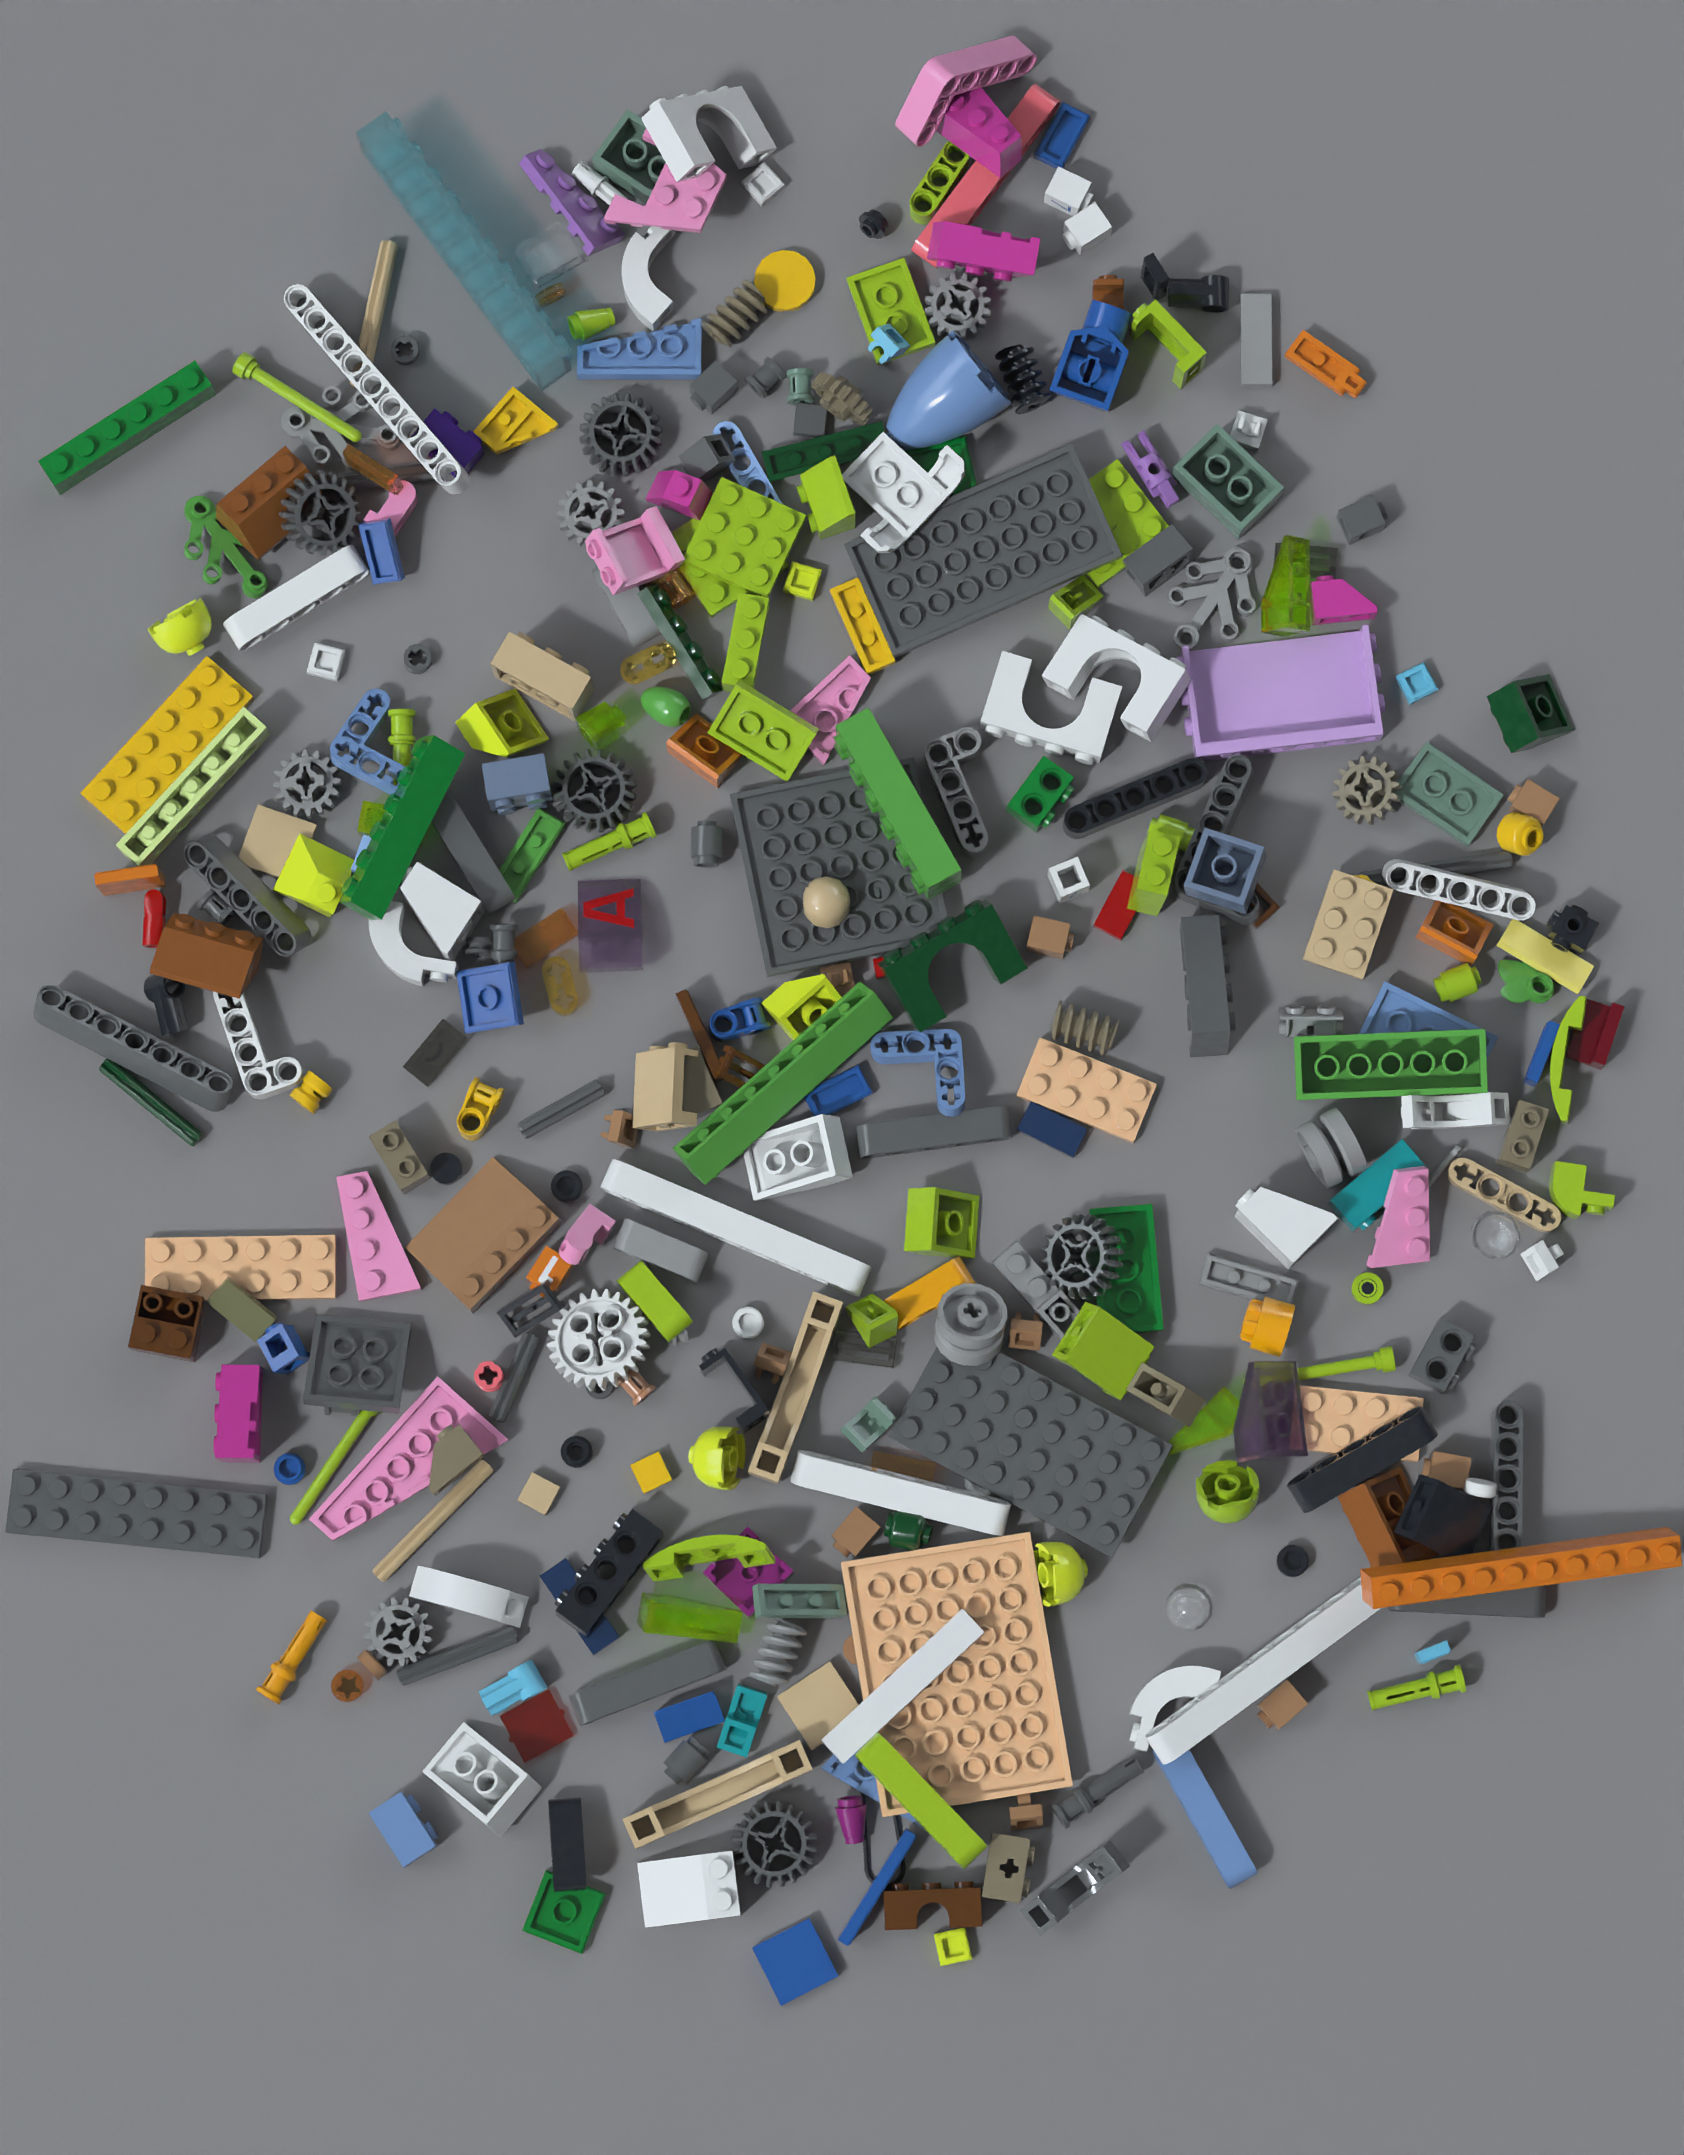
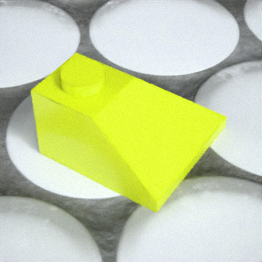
M516 688L476 702L455 722L471 748L502 757H509L546 743L549 740Z
M299 833L274 885L273 891L330 917L334 914L343 895L341 890L345 881L351 876L354 859Z
M821 974L784 982L762 1002V1005L792 1040H795L842 997L827 977Z

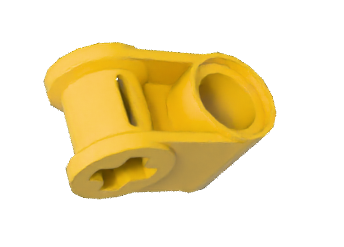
M478 1077L473 1079L457 1117V1127L463 1138L474 1141L480 1139L485 1134L492 1116L500 1105L505 1089L501 1087L495 1089L480 1082ZM467 1118H477L480 1121V1126L474 1131H467L463 1128V1123Z

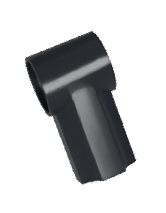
M1208 275L1201 279L1169 278L1168 307L1201 308L1202 311L1211 313L1225 312L1229 309V278L1222 275Z
M151 975L144 982V993L148 1000L155 1004L162 1036L189 1030L181 998L185 992V983Z

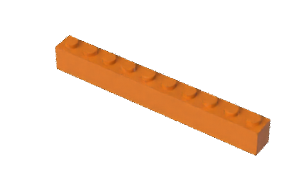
M1668 1527L1363 1568L1360 1569L1362 1600L1371 1608L1378 1609L1681 1567V1543L1679 1534Z

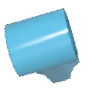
M529 1660L507 1673L508 1676L479 1691L481 1699L491 1716L500 1713L520 1700L523 1702L548 1688L533 1660Z

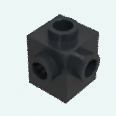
M1565 905L1560 912L1554 910L1549 918L1546 927L1550 928V931L1546 937L1552 940V946L1563 952L1571 951L1579 956L1586 949L1599 922L1588 917V912L1576 905L1571 907Z

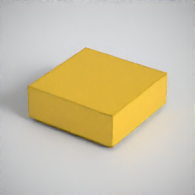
M659 1451L630 1465L643 1494L673 1481Z

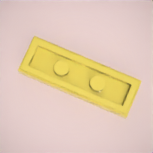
M1512 919L1496 946L1541 973L1547 974L1554 981L1578 994L1594 966L1570 951L1563 952L1552 946V940L1522 922Z

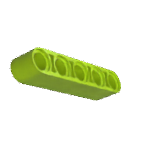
M877 1732L854 1754L864 1767L963 1869H966L988 1847L881 1734Z

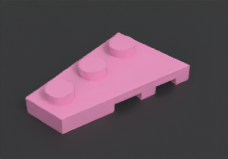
M850 655L790 710L819 728L808 750L822 765L825 764L835 744L833 739L836 736L835 725L850 717L871 679Z
M1420 1166L1394 1169L1383 1205L1385 1211L1380 1227L1377 1226L1374 1236L1376 1242L1372 1255L1369 1254L1366 1264L1370 1268L1430 1261L1428 1168Z

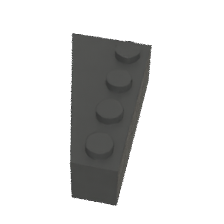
M1219 915L1181 917L1183 971H1186V975H1184L1185 999L1189 1000V1004H1187L1188 1031H1191L1190 1058L1228 1055L1230 1032L1236 1031L1234 1012L1229 1013L1228 1002H1233L1232 984H1226L1225 974L1230 973L1229 955H1223L1222 945L1227 944L1226 926H1220Z

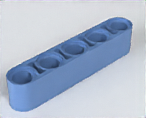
M1152 1750L1159 1766L1228 1888L1232 1889L1258 1874L1190 1750L1174 1761L1164 1765L1154 1750Z

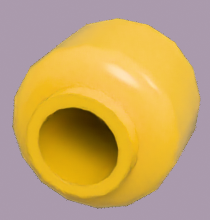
M1510 812L1505 815L1497 827L1496 834L1498 844L1502 849L1520 856H1528L1534 853L1541 846L1544 836L1539 820L1520 812Z

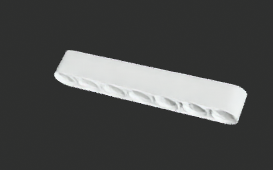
M807 1450L797 1451L790 1479L791 1483L801 1487L900 1512L921 1515L924 1518L999 1536L1004 1535L1011 1503L999 1498Z

